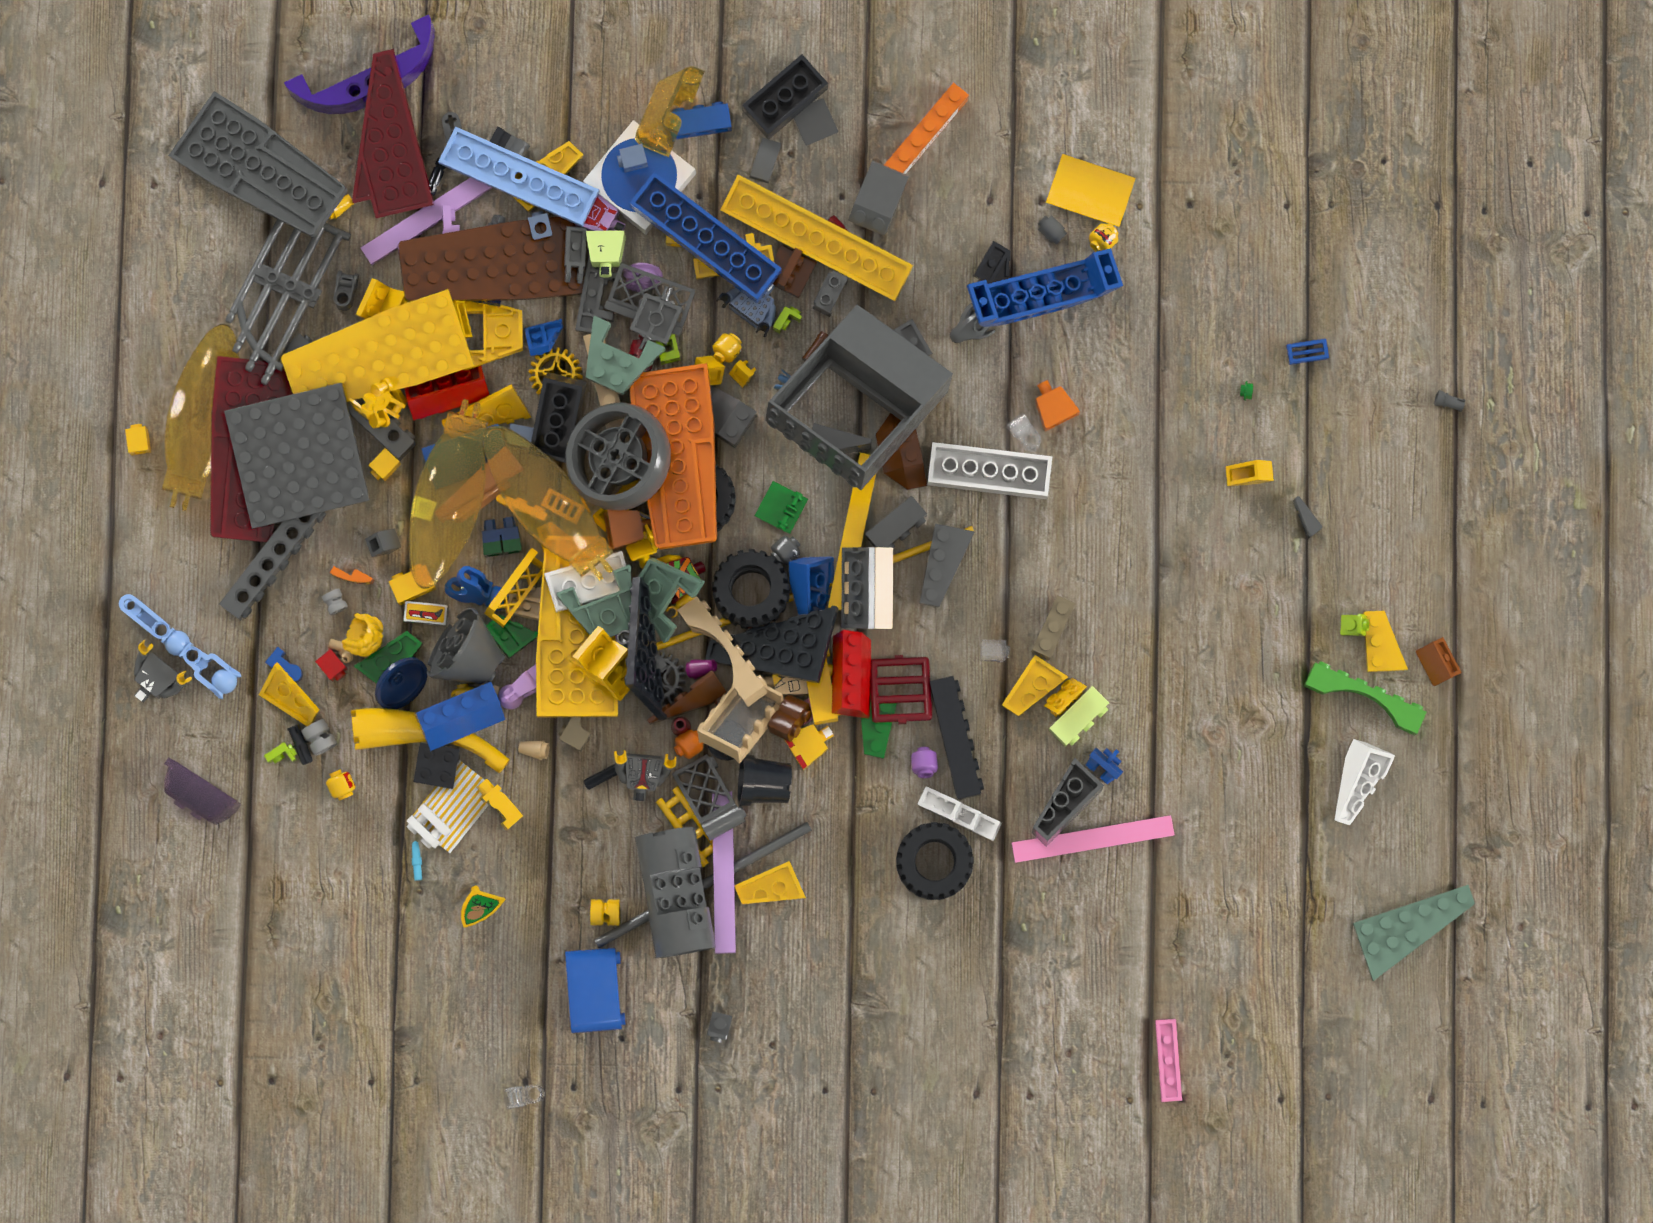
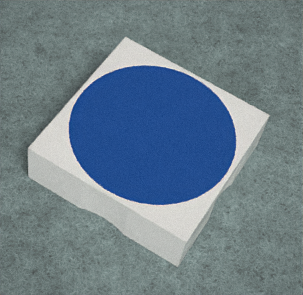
M633 120L584 179L583 183L599 189L601 197L616 207L626 220L647 235L654 225L630 208V202L653 172L682 192L696 175V170ZM643 144L648 167L625 173L624 167L620 168L617 156L620 155L619 149Z

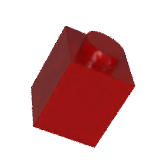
M329 649L315 661L332 682L334 680H341L346 675L345 671L348 670L332 649Z

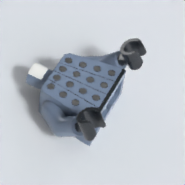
M773 284L758 303H755L737 288H733L727 293H721L716 300L717 302L719 300L724 301L722 308H725L729 303V309L756 328V333L760 330L764 331L763 337L767 336L769 329L775 322L776 306L774 305V299L769 296L775 288Z

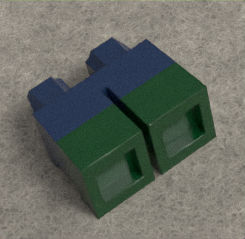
M513 517L503 518L504 528L496 529L495 519L484 521L482 541L485 558L501 556L503 551L505 555L523 553L519 528L516 526Z

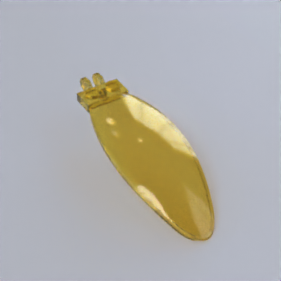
M227 324L215 326L202 338L185 365L170 402L165 429L167 471L162 490L173 492L169 506L172 508L176 506L177 494L185 496L182 503V510L184 511L187 510L190 497L201 500L206 479L210 475L211 410L216 357L240 358L239 352L234 353L232 351L237 339L233 330Z
M466 399L462 401L459 414L451 411L448 412L444 433L433 447L423 467L413 499L409 528V559L412 576L416 584L422 589L430 588L438 583L456 561L471 535L482 504L486 474L483 441L488 421L477 419L481 405L477 402L473 406L472 417L466 416L469 401Z
M502 426L488 427L483 437L485 455L495 483L506 505L520 525L546 549L567 560L580 577L591 571L598 581H601L603 579L602 574L595 568L599 563L610 574L613 569L605 559L613 554V551L599 536L598 528L587 503L574 489L569 477L545 453L516 432Z

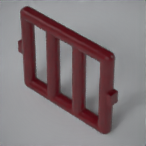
M895 655V658L871 659L870 693L871 714L874 723L898 722V725L906 724L908 721H929L932 719L930 663L928 657L903 658V655ZM922 665L921 676L878 677L877 667ZM923 684V694L879 696L878 685ZM924 702V713L880 714L879 704Z

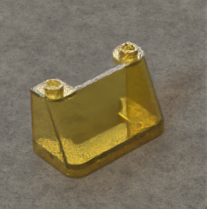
M689 66L657 83L635 134V140L638 144H643V147L664 156H670L682 123L679 116L670 112L673 104L680 107L686 100L693 103L704 75V70Z

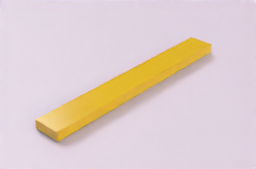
M860 453L858 464L862 466L870 457V454ZM876 474L862 490H859L857 487L852 489L828 608L837 606L839 608L838 611L842 610V548H858L862 546Z

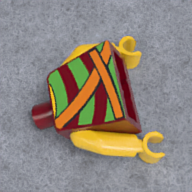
M667 554L657 559L701 579L700 574L706 572L705 565L701 561L693 564L689 557L682 558L678 555ZM679 587L671 600L672 604L676 603V605L668 607L666 612L673 608L676 613L671 618L677 617L679 614L677 610L695 597L691 598Z

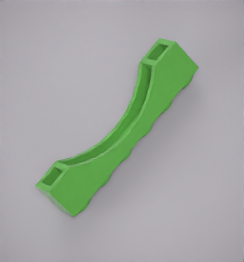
M1320 661L1319 664H1313L1304 687L1322 695L1330 692L1344 691L1366 696L1386 711L1396 728L1414 736L1418 733L1427 713L1422 710L1423 706L1413 702L1410 705L1404 702L1405 699L1395 694L1393 697L1385 694V689L1378 686L1374 688L1367 686L1368 682L1365 680L1349 678L1348 673L1342 670L1337 672L1331 670V666Z

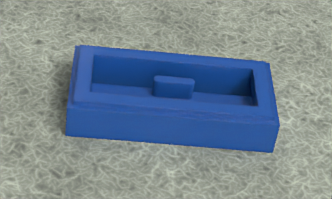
M1326 339L1286 345L1289 365L1329 359ZM1323 344V348L1292 352L1293 348ZM1324 352V355L1293 359V356Z

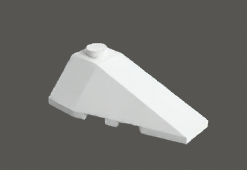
M1353 739L1345 757L1335 821L1348 825L1353 822L1363 808L1365 798L1369 793L1373 794L1376 790L1374 786L1380 778L1384 779L1395 755L1366 742Z

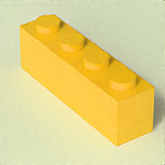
M829 648L820 682L806 681L814 726L837 722L838 715H840L832 714V684L830 676H832L833 668L832 664L828 665L827 657L830 656Z

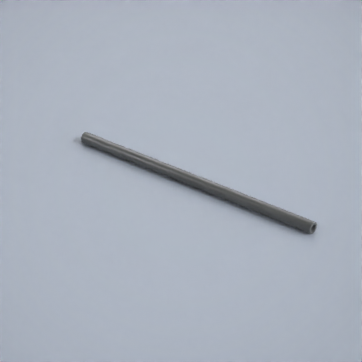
M808 822L735 861L734 873L812 831ZM714 873L702 880L704 890L714 885ZM648 910L594 939L598 948L648 922Z

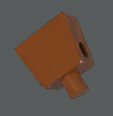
M607 510L603 513L610 551L643 540V532L646 531L644 525L646 524L650 531H652L651 520H641L639 511Z

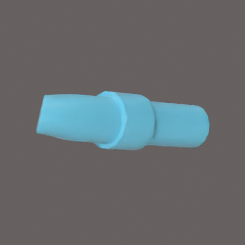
M414 841L412 843V866L414 880L419 881L422 880V858L420 857L419 844L417 841Z

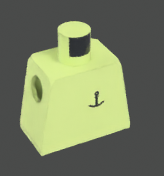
M586 231L592 267H600V277H611L612 267H619L622 262L626 241L625 232Z

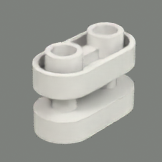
M423 803L418 808L422 814L418 818L411 815L407 819L409 824L406 827L415 835L418 832L423 837L421 842L429 849L431 846L436 848L441 843L437 837L441 833L447 837L452 830ZM427 819L436 827L432 832L423 825Z

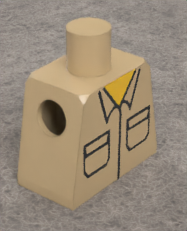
M773 674L772 676L762 677L767 684L766 686L775 688L776 691L783 693V696L809 695L806 681Z

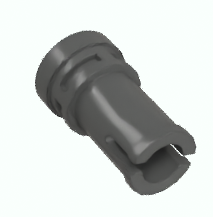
M1438 390L1434 405L1442 406L1443 408L1449 407L1462 412L1465 399L1450 396L1448 393Z

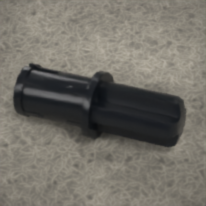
M300 725L288 728L287 730L294 743L293 748L296 749L301 764L311 763L313 759L306 744L308 741H305Z

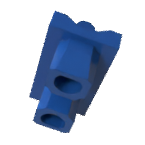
M1095 748L1089 755L1090 758L1086 766L1093 772L1099 765L1102 766L1106 771L1100 778L1106 784H1109L1114 779L1117 780L1123 773L1118 767L1122 761L1116 757L1119 753L1117 749L1112 753L1106 748L1102 753L1098 748Z

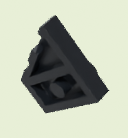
M992 241L973 276L981 281L986 280L987 284L1008 279L1011 251Z

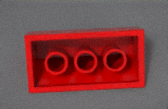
M482 365L404 388L413 420L423 419L437 413H444L454 408H461L490 395Z
M842 630L833 635L832 714L870 718L871 639L862 632Z

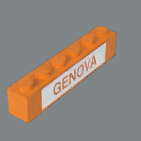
M953 82L884 166L906 174L965 105L969 94Z

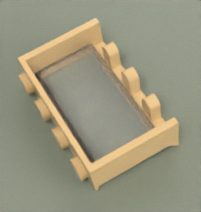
M732 684L731 689L721 697L720 703L716 708L710 711L709 717L705 722L699 725L697 729L699 742H703L733 757L740 764L768 729L769 720L784 700L783 693L764 686L768 693L748 707Z

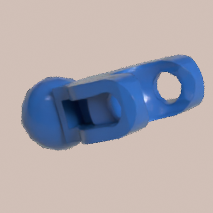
M470 566L462 567L458 571L457 577L451 578L445 584V593L449 597L463 603H475L480 606L484 603L487 608L502 589L500 586H493V582L487 580L481 571ZM464 573H467L470 579H466ZM451 585L459 587L460 591L453 590Z

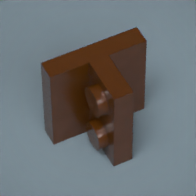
M781 245L774 260L775 264L782 268V271L773 285L800 298L817 262L804 256L803 251L797 248L793 251Z

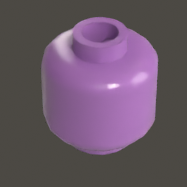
M929 747L918 748L911 755L913 773L919 778L932 777L938 770L936 752L930 750Z

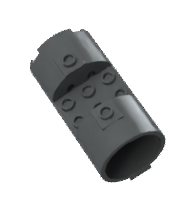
M695 827L669 829L635 837L649 912L655 958H666L716 948L709 907H706L700 872L702 865Z

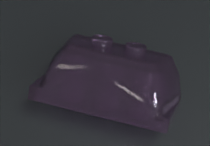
M168 757L164 763L168 766L164 778V792L175 799L174 804L184 810L185 807L192 811L190 814L198 820L204 818L210 823L217 825L228 820L242 805V803L177 761Z

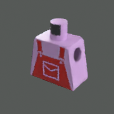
M598 194L583 228H586V231H623L626 224L617 220L620 214L619 210Z

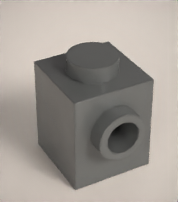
M395 528L379 531L365 538L371 557L390 554L401 548Z

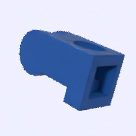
M277 647L265 663L273 668L278 662L296 683L299 682L303 677L302 669L282 658L286 653Z

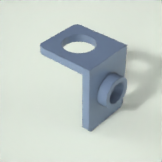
M543 211L532 213V217H528L534 240L552 236L548 213L544 214ZM539 222H543L547 227L543 234H538L535 231V225Z

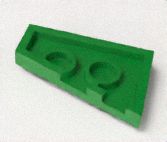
M406 631L387 643L386 646L354 665V667L377 684L379 677L387 667L400 659L413 657L423 643Z
M870 693V718H861L864 755L884 759L892 722L874 723L872 721ZM897 703L879 704L880 714H894Z

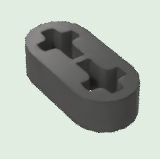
M448 112L442 118L446 143H448L454 131L449 123H446L450 117L453 120H457L454 122V128L462 129L459 116L454 112Z

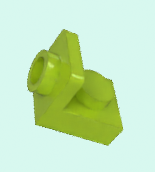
M785 306L773 325V330L779 334L782 329L786 331L791 322L789 317L800 323L802 320L801 312L792 306L790 308Z
M1341 615L1340 635L1366 636V631L1369 630V619H1367L1366 615Z
M283 742L265 754L264 757L269 763L274 762L276 764L285 758L284 754L287 753L291 761L295 762L297 760L295 757L297 752L292 744L287 745V743Z

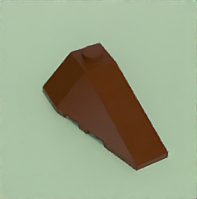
M710 671L691 685L689 692L681 693L673 700L672 704L669 703L662 708V711L667 714V719L711 706L714 703L716 705L720 703L721 697L727 694V691L713 671ZM655 715L647 719L650 725L664 721L658 720Z

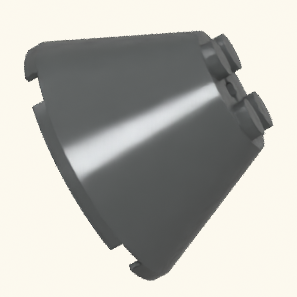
M470 607L457 615L459 620L453 626L449 624L437 641L427 664L430 666V671L427 670L429 677L472 684H483L494 679L496 675L495 670L503 662L505 655L502 653L478 611Z

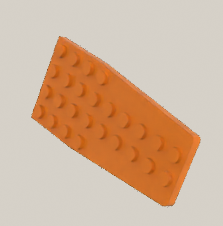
M708 364L643 372L630 387L631 404L646 409L658 419L667 433L671 448V462L667 477L657 493L647 500L655 546L661 550L715 542L717 540L715 424ZM646 430L642 440L647 448V462L650 463L652 444Z

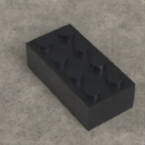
M801 54L742 105V111L764 136L770 139L828 89V82Z
M549 372L545 375L529 454L565 463L568 439L572 430L580 421L587 381Z

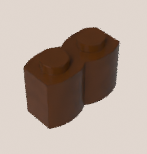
M787 695L780 704L779 709L768 722L769 732L791 742L800 734L801 726L811 718L812 712L809 703Z

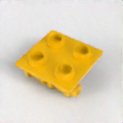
M1074 678L1066 680L1061 685V689L1047 699L1044 707L1051 710L1050 712L1053 716H1061L1067 710L1066 707L1069 708V704L1071 702L1074 703V700H1077L1083 694L1082 691L1087 686Z

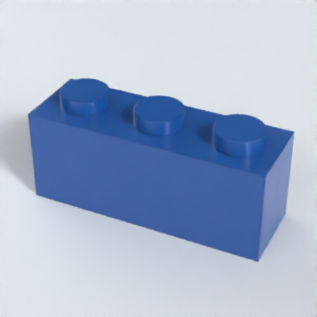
M715 102L712 103V106L708 107L696 105L689 110L676 108L673 109V112H669L673 140L732 131L728 103Z

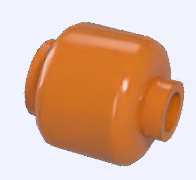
M688 729L685 733L675 738L676 746L674 750L679 757L683 756L686 759H691L703 750L704 743L699 742L697 730Z

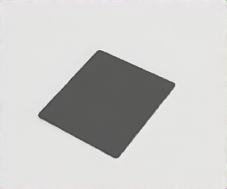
M823 98L812 102L794 118L806 146L838 133V129Z

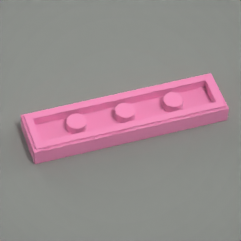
M1176 1019L1155 1020L1161 1102L1182 1101Z

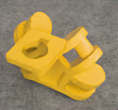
M388 378L382 379L380 384L374 383L371 385V393H365L363 396L365 404L360 405L352 398L348 399L354 410L369 420L372 428L388 427L390 425L388 414L399 419L401 409L406 407V404L391 395L390 390L393 389V385ZM390 401L395 403L392 410L387 408Z

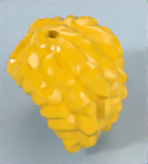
M356 613L349 626L350 629L347 631V638L342 640V647L353 655L368 657L382 645L383 624L375 616Z

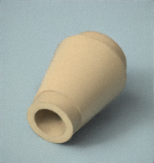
M544 740L520 741L518 752L542 760L548 758L550 746Z

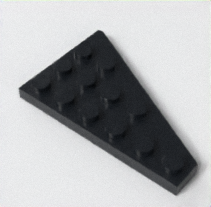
M635 577L630 587L631 604L629 605L630 621L628 622L629 639L627 640L628 657L626 658L627 675L624 678L625 685L658 720L667 719V714L662 711L661 701L664 700L661 671L656 669L655 656L658 655L654 624H650L648 613L652 610L649 586L641 577Z
M831 606V608L824 610H815L809 614L794 616L782 622H773L767 626L752 628L736 635L731 634L733 638L731 643L734 647L738 644L744 653L742 658L745 662L749 660L756 669L754 671L819 683L839 608ZM710 640L705 660L714 659L717 664L732 666L728 652L721 644L715 640Z

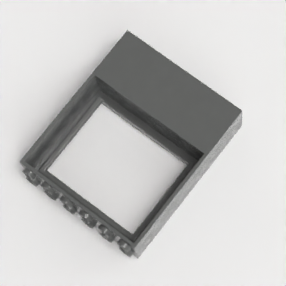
M856 305L769 400L765 421H767L770 427L782 432L785 438L797 443L803 451L812 454L819 463L831 468L834 474L846 479L852 487L862 490L948 393L953 373L862 307ZM827 368L834 371L901 420L862 466L788 413Z

